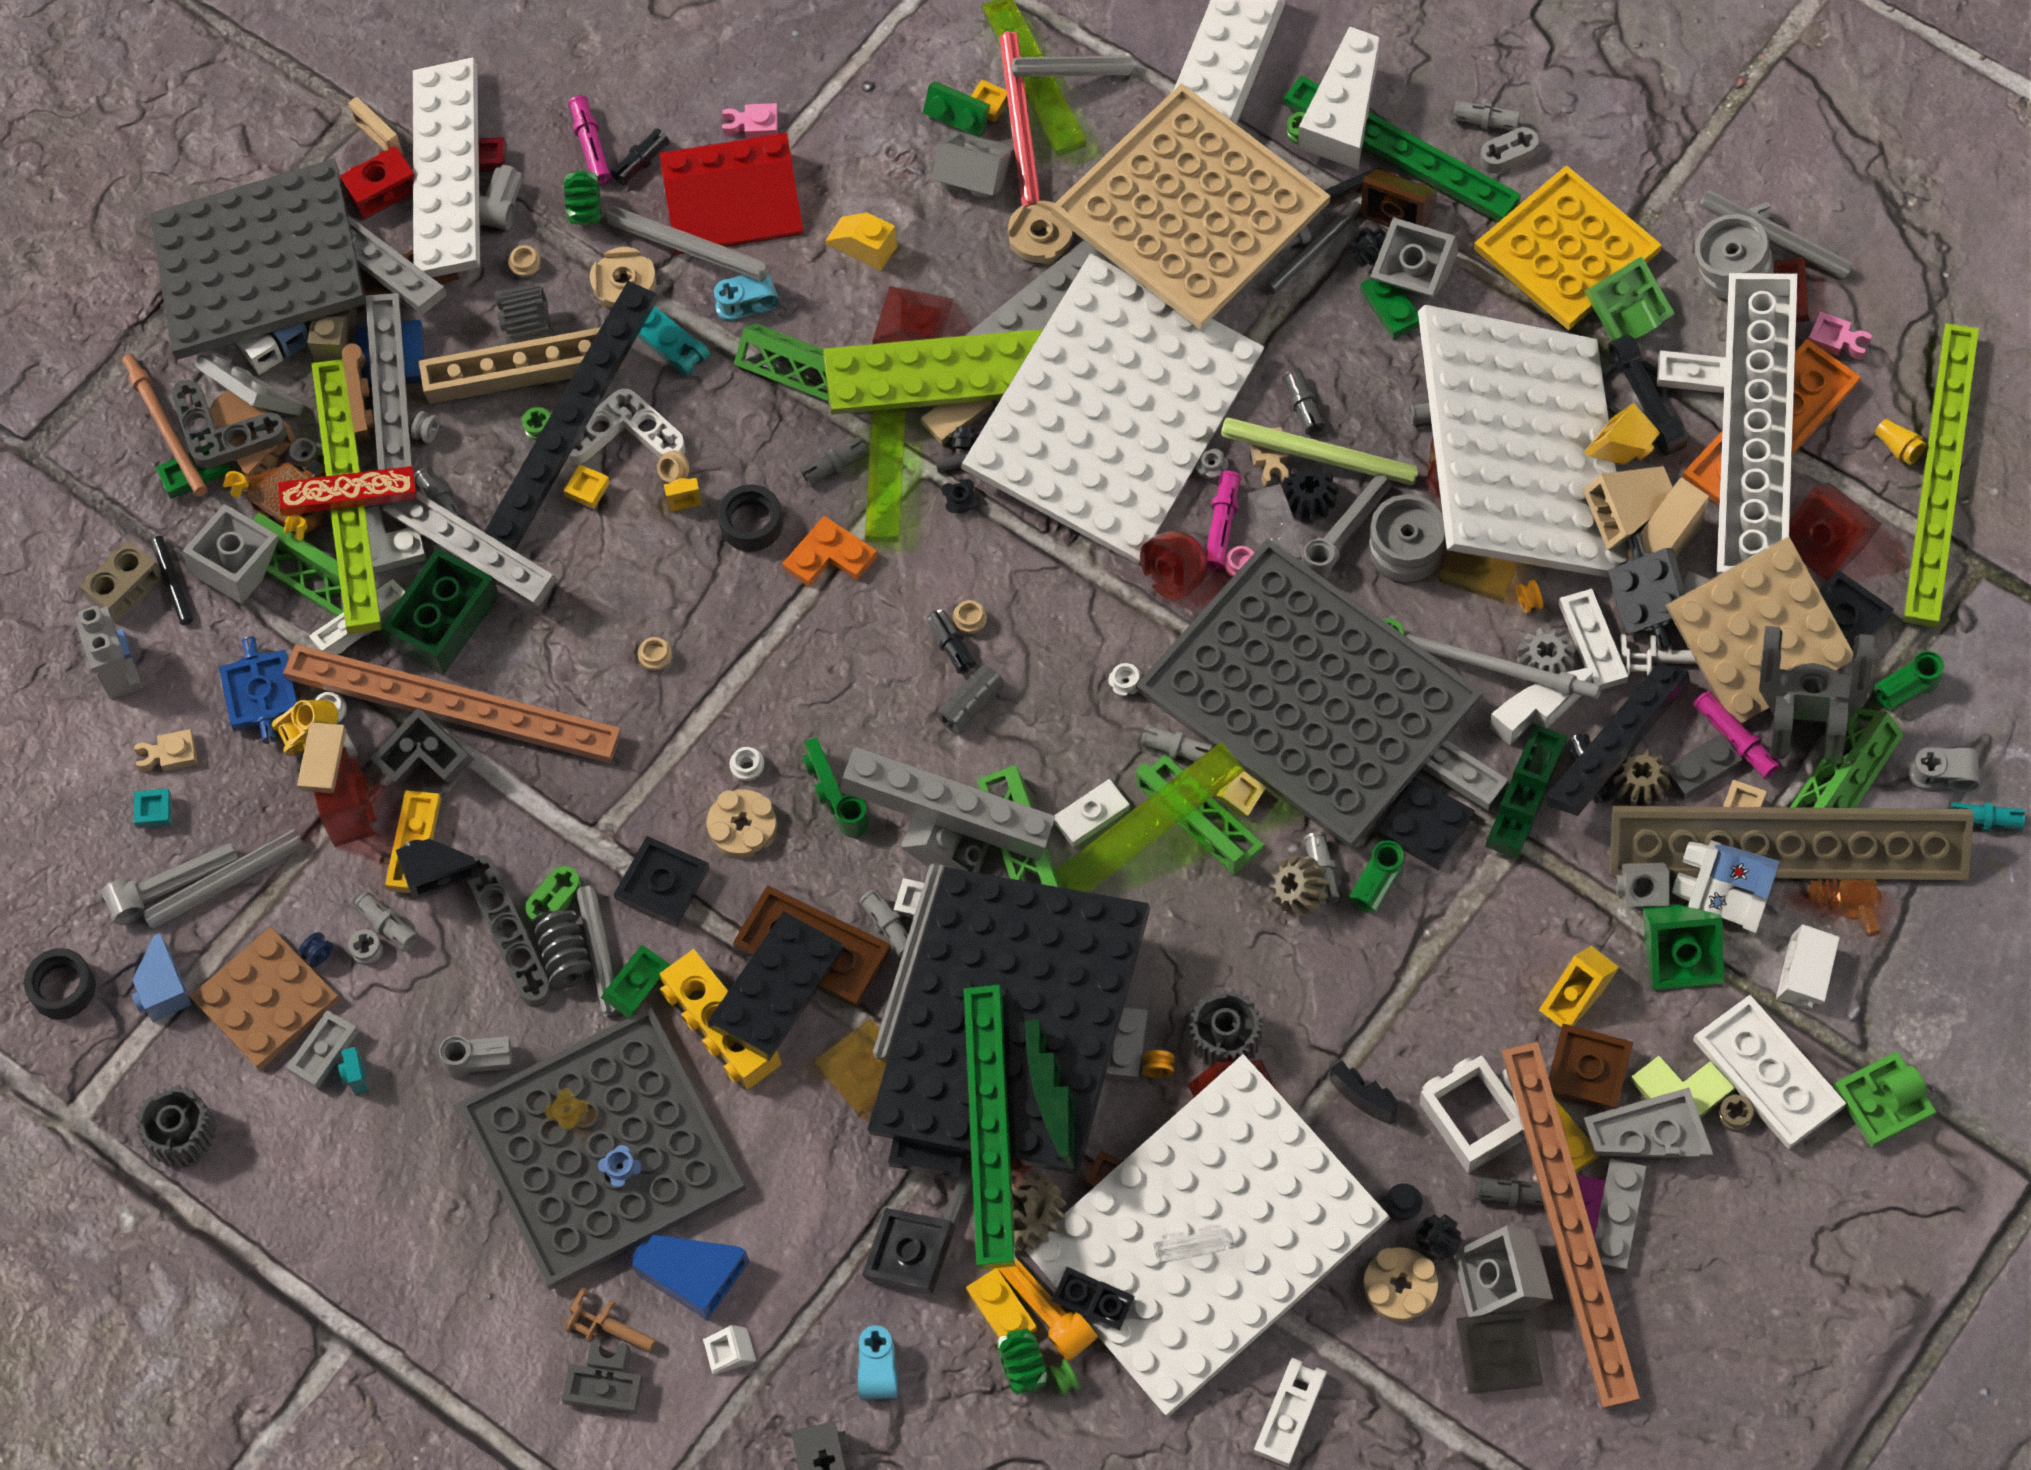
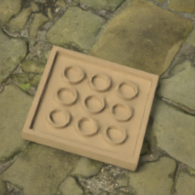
M1785 537L1665 605L1714 695L1729 713L1733 714L1740 723L1769 708L1759 691L1765 626L1780 627L1783 631L1780 669L1788 670L1800 664L1816 663L1837 670L1852 661L1853 651L1790 537Z

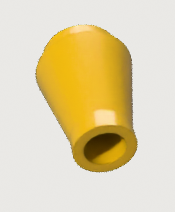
M1889 419L1883 420L1875 430V435L1883 441L1900 463L1906 462L1908 465H1912L1921 458L1926 450V443L1922 441L1923 437L1899 426Z

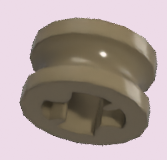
M1742 1095L1728 1096L1723 1100L1719 1110L1721 1124L1731 1131H1741L1748 1127L1754 1114L1751 1101ZM1737 1107H1741L1743 1109L1742 1116L1746 1117L1738 1116L1734 1120L1729 1117L1731 1110L1726 1109L1735 1110Z

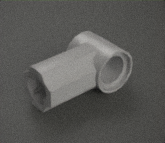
M502 165V167L495 169L486 195L479 197L480 225L503 230L511 228L515 214L514 203L523 182L522 173L507 165Z
M454 1035L443 1040L439 1047L443 1069L452 1078H464L471 1072L512 1069V1052L509 1036L467 1040L462 1036ZM455 1053L465 1054L459 1061L448 1060Z

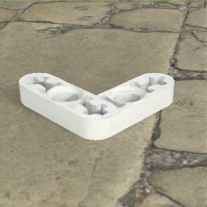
M620 389L610 395L596 408L576 443V446H582V450L573 449L567 462L576 465L586 462L625 428L659 459L664 453L672 450H677L684 454L685 444L681 433L639 395L630 389ZM622 402L626 405L630 403L632 411L635 413L632 417L631 412L626 407L620 408L619 404ZM649 419L656 422L655 428L651 431L645 432L638 428L639 424L644 420ZM603 420L610 424L609 428L604 432L598 433L592 430L593 424L597 421ZM663 435V439L669 444L675 442L676 447L674 449L671 447L664 448L663 441L659 437Z

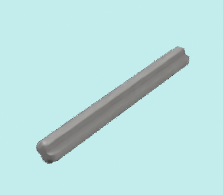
M1707 190L1700 201L1701 208L1718 217L1741 214L1754 218L1763 226L1771 244L1840 279L1846 278L1851 270V261L1711 190Z
M291 830L144 910V918L152 929L303 848V840L296 830Z

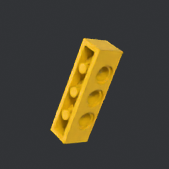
M694 949L659 973L663 983L660 991L671 1006L676 1003L684 1011L681 1017L691 1031L694 1032L698 1029L705 1037L702 1043L711 1056L715 1058L719 1055L726 1063L723 1069L733 1083L736 1084L740 1081L749 1090L782 1065L778 1051L775 1052L770 1061L746 1048L741 1052H732L730 1049L736 1042L708 1027V1020L728 990ZM695 991L705 992L704 996L698 1000L688 999L690 994Z

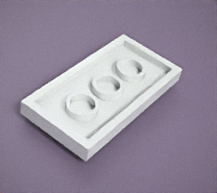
M1751 995L1747 996L1694 1036L1693 1041L1735 1087L1739 1094L1751 1101L1753 1110L1788 1150L1844 1109L1846 1102Z

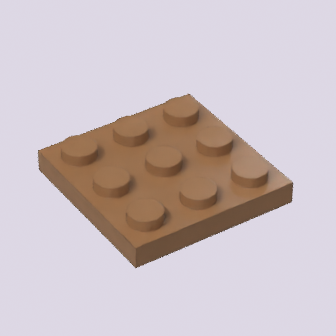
M271 927L189 996L197 1007L259 1071L316 1023L327 1010H331L340 1002L338 995Z

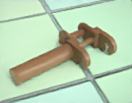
M583 1287L579 1291L570 1308L572 1316L570 1320L567 1319L565 1322L567 1325L566 1332L570 1333L574 1329L587 1335L586 1341L591 1342L593 1338H597L598 1333L596 1332L601 1328L603 1331L650 1353L653 1351L657 1339L610 1318V1310L615 1308L616 1302L610 1300L602 1314L594 1316L581 1308L584 1304L583 1297L588 1295L589 1290ZM581 1315L594 1321L590 1328L578 1323Z

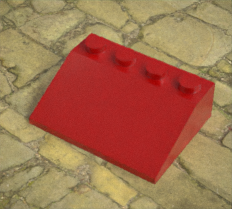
M787 132L659 153L671 227L724 247L804 234ZM675 249L676 255L685 254V252Z

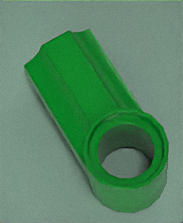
M1923 651L1918 653L1910 664L1874 685V691L1879 702L1885 709L1892 712L1918 695L1934 691L1940 684L1944 662L1935 652ZM1922 668L1930 669L1934 673V675L1925 676L1921 674L1918 670Z
M1382 841L1375 846L1369 863L1348 898L1357 908L1366 913L1376 914L1393 882L1402 873L1404 853L1400 845L1393 841ZM1384 856H1389L1396 860V864L1386 867L1380 864L1378 860Z

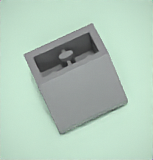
M914 817L901 844L903 850L924 865L930 866L935 863L947 868L976 873L979 872L990 846L987 842Z

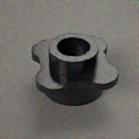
M964 479L961 483L953 485L946 483L943 485L941 492L946 496L947 503L945 507L948 512L965 513L978 505V498L973 494L974 483L971 480ZM962 494L963 497L957 498V495Z

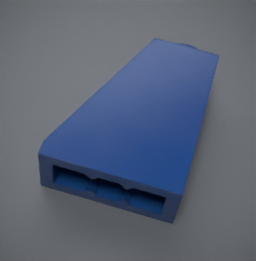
M652 1235L647 1243L642 1242L632 1258L634 1261L632 1266L638 1277L707 1321L750 1262L746 1250L738 1246Z

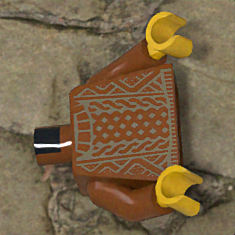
M313 460L303 472L290 463H284L278 468L276 467L258 474L244 476L237 471H229L226 474L223 487H232L230 494L235 498L240 497L242 491L246 492L245 496L252 511L257 514L260 512L284 527L285 534L292 532L297 540H303L307 533L324 525L326 511L281 516L278 482L326 476L325 467L316 460Z

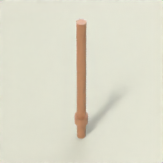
M126 354L122 358V362L130 374L128 379L133 389L142 396L196 496L205 495L207 487L151 387V378L145 369H141L133 354Z

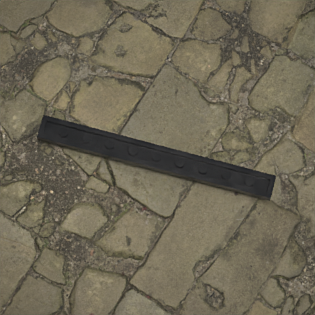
M629 280L627 281L484 533L510 549L516 550L657 303L659 297L655 292Z

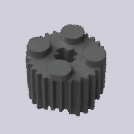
M531 283L495 292L497 305L501 311L497 312L502 332L506 331L507 335H509L505 337L506 345L555 336L553 325L550 322L547 308L549 306L543 287L541 288L540 285Z
M1232 989L1231 992L1224 991L1223 994H1220L1218 991L1216 996L1209 994V999L1204 997L1202 1001L1198 1000L1197 1006L1193 1007V1013L1190 1015V1040L1194 1055L1198 1059L1202 1058L1203 1064L1209 1063L1210 1068L1216 1066L1217 1070H1220L1221 1067L1226 1070L1243 1054L1248 1060L1249 1058H1255V1053L1259 1052V1046H1261L1262 1023L1259 1010L1255 1009L1254 1003H1250L1249 996H1243L1242 991L1235 993V989ZM1225 1027L1232 1029V1031L1224 1032Z
M177 1085L175 1088L171 1087L170 1091H167L165 1088L161 1094L156 1092V1097L150 1096L147 1100L143 1099V1106H138L140 1113L135 1114L139 1120L136 1126L139 1129L137 1130L140 1136L139 1139L151 1156L155 1157L158 1162L162 1161L164 1165L169 1163L171 1167H174L175 1164L179 1167H182V1165L191 1167L198 1164L201 1158L204 1157L203 1152H208L209 1149L207 1147L213 1145L211 1139L215 1138L213 1132L216 1131L213 1115L201 1097H198L194 1090H189L186 1086L182 1089L180 1085Z

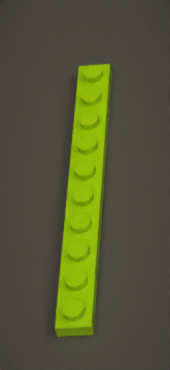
M1945 323L1943 329L1903 622L1937 628L1940 622L1979 328Z
M343 359L311 363L326 476L360 472ZM365 506L331 510L347 635L382 630Z

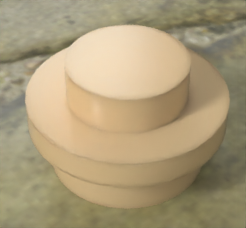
M522 245L516 247L511 252L508 264L511 272L516 276L529 277L540 269L541 258L535 249Z
M672 450L664 453L659 459L657 471L664 481L672 483L674 480L688 477L689 463L683 453Z
M972 600L960 603L953 612L954 626L962 633L973 634L979 632L987 621L984 607Z
M651 637L640 645L638 659L640 664L648 670H661L670 663L672 650L665 640Z

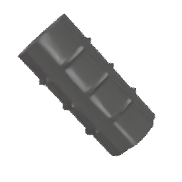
M985 664L981 665L938 710L937 717L939 721L951 732L959 734L980 711H983V708L990 700H994V696L1004 687L1003 679L991 667Z

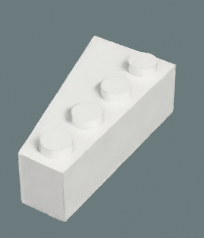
M1352 27L1348 28L1299 125V149L1355 169L1359 168L1378 62V36Z

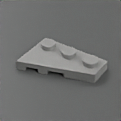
M213 353L212 357L198 354L193 366L250 405L301 416L305 407L304 403L252 376L249 371L232 365L230 358L218 353Z
M1689 1087L1584 1118V1125L1595 1156L1713 1158V1152Z

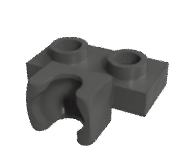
M598 1339L592 1340L587 1359L588 1366L569 1364L562 1396L563 1404L636 1414L643 1377L642 1374L627 1373L631 1357L630 1347L626 1343H620L616 1354L611 1358L603 1357L604 1350Z

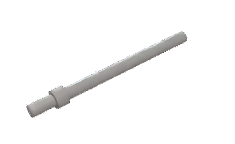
M1410 634L1406 636L1432 655L1554 687L1556 692L1567 695L1576 693L1598 699L1601 694V685L1578 680L1576 675L1561 672L1556 674Z

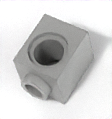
M1665 863L1622 864V875H1616L1617 896H1622L1626 907L1669 906V870ZM1648 878L1651 880V884L1647 890L1643 892L1633 890L1636 880Z

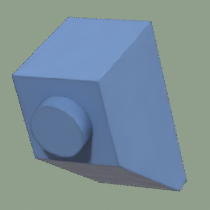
M160 933L154 935L133 977V983L137 992L132 994L139 1013L141 1014L146 1011L152 1022L192 1005L169 946Z

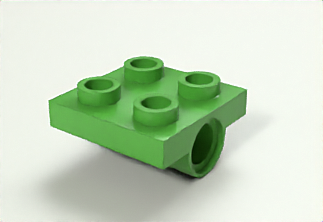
M1642 256L1584 291L1612 340L1630 334L1634 339L1652 331L1661 325L1664 320L1675 314Z
M1898 1051L1835 1082L1833 1089L1846 1102V1110L1871 1149L1933 1118L1936 1114V1110L1926 1096V1085L1920 1073L1911 1065L1907 1067Z

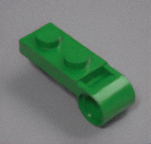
M815 737L805 741L807 754L802 756V760L808 775L815 774L819 784L814 785V789L820 804L827 803L840 831L848 837L861 836L869 827V817L865 801L851 795L842 797L818 738ZM851 812L860 814L858 818L853 820L844 818Z

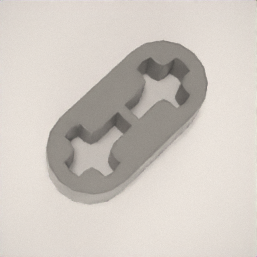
M1522 127L1487 141L1481 148V167L1490 173H1498L1530 160L1537 153L1539 140L1537 133L1530 128ZM1518 141H1522L1524 144L1529 143V147H1525L1523 144L1518 145ZM1493 153L1495 156H1500V159L1497 160L1494 156L1489 157V154Z

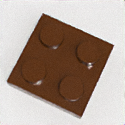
M1563 1023L1548 1077L1553 1096L1608 1111L1616 1109L1634 1042Z

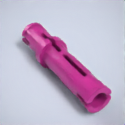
M578 95L568 101V106L574 119L573 130L580 139L589 171L595 172L598 176V182L602 186L612 180V176L609 172L597 133L599 125L597 120L592 117L588 98Z
M1227 470L1220 473L1217 496L1212 500L1211 508L1214 511L1203 560V566L1210 570L1224 569L1234 514L1238 512L1237 494L1242 476L1234 471Z
M1710 690L1706 691V693L1704 692L1696 699L1693 706L1720 733H1723L1737 750L1736 753L1742 759L1745 758L1763 779H1767L1777 772L1781 763L1775 758H1770V753L1761 744L1762 740L1757 735H1752L1733 714L1729 713Z

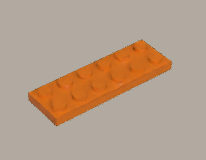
M1808 339L1795 351L1792 456L1851 393L1861 379V376ZM1723 430L1683 472L1682 476L1683 479L1707 494L1709 499L1718 506H1720Z

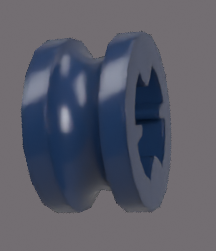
M316 932L304 940L298 950V955L302 959H307L310 967H317L331 955L334 945L329 940L325 941V936L321 932Z

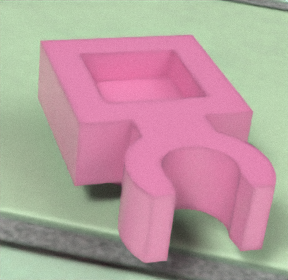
M777 103L745 105V112L742 113L735 109L722 110L724 121H734L731 124H722L723 134L726 136H734L740 131H745L746 139L778 134Z
M1820 311L1808 340L1831 354L1839 356L1841 349H1845L1853 358L1863 359L1866 349L1856 344L1863 343L1869 346L1872 335L1866 331L1852 332L1850 331L1851 322Z

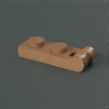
M350 343L343 348L342 359L353 429L359 442L372 440L371 429L375 428L373 409H368L366 398L371 397L369 380L362 377V371L365 369L367 361L361 348L356 344Z

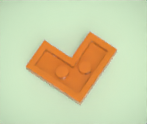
M823 516L786 558L782 566L784 571L810 587L830 563L857 581L876 560L878 555L877 550L826 516Z

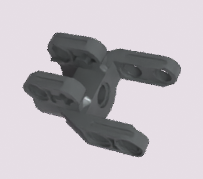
M1765 626L1759 691L1774 715L1770 758L1784 759L1789 755L1793 719L1827 722L1824 759L1827 763L1842 764L1847 720L1867 700L1875 636L1860 634L1855 638L1850 675L1839 674L1828 666L1816 663L1800 664L1785 670L1780 669L1783 631L1780 627Z

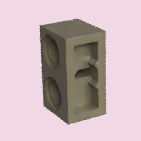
M127 540L121 547L111 552L105 563L86 577L80 588L91 605L98 606L99 609L107 606L113 622L117 624L163 579V575L154 560ZM137 566L134 570L127 571L130 567ZM113 589L109 594L103 595L105 591Z

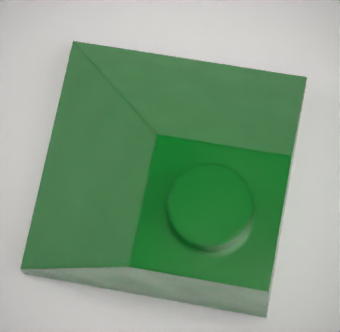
M1679 904L1643 908L1644 943L1653 990L1724 984L1723 925L1720 914Z

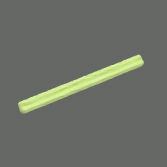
M1226 418L1223 423L1221 435L1233 440L1373 476L1384 475L1389 480L1408 485H1414L1418 476V467L1415 465L1232 418Z

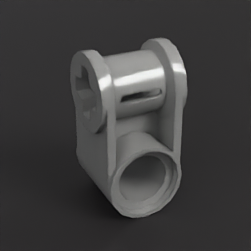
M1966 747L1955 749L1923 748L1918 752L1914 763L1909 769V781L1913 786L1921 790L1974 791L1980 787L1978 752L1975 749Z

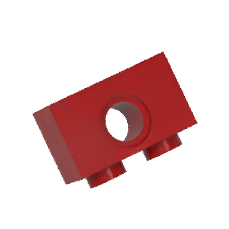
M394 146L387 151L379 152L374 158L358 166L351 167L339 177L346 195L364 221L412 195L413 178L415 175L398 148Z

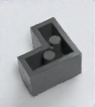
M417 708L370 759L392 780L404 786L425 762L445 781L452 784L475 758L424 711Z

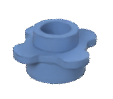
M619 1145L599 1161L598 1168L600 1172L606 1173L610 1177L613 1187L621 1188L625 1185L628 1178L641 1172L642 1165L639 1160L632 1158L627 1146ZM623 1164V1168L617 1169V1165Z

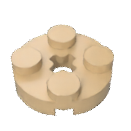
M1036 201V205L1026 208L1025 204L1012 214L1008 223L1009 244L1011 250L1022 259L1043 265H1052L1071 246L1073 231L1051 214V206L1055 203ZM1042 227L1046 228L1045 236H1035L1034 229L1039 231Z
M630 247L614 248L604 253V258L598 264L596 262L593 264L590 271V283L593 293L602 307L610 309L615 304L626 284L615 281L620 279L621 274H627V277L630 278L629 281L652 292L654 291L656 274L653 263L649 258L647 259L642 256L639 250Z
M727 790L722 792L718 796V800L711 806L707 815V830L712 842L722 854L732 858L745 859L755 856V852L760 851L763 847L766 849L771 845L777 832V819L771 801L751 790ZM741 817L747 818L751 825L744 826L742 831H738L734 821Z
M1409 1248L1383 1249L1366 1269L1363 1285L1364 1294L1373 1310L1381 1318L1395 1323L1413 1321L1414 1318L1427 1313L1436 1300L1438 1278L1434 1264L1421 1253ZM1399 1277H1404L1406 1282L1411 1284V1289L1404 1288L1402 1293L1395 1292V1285L1390 1284V1282L1397 1280Z

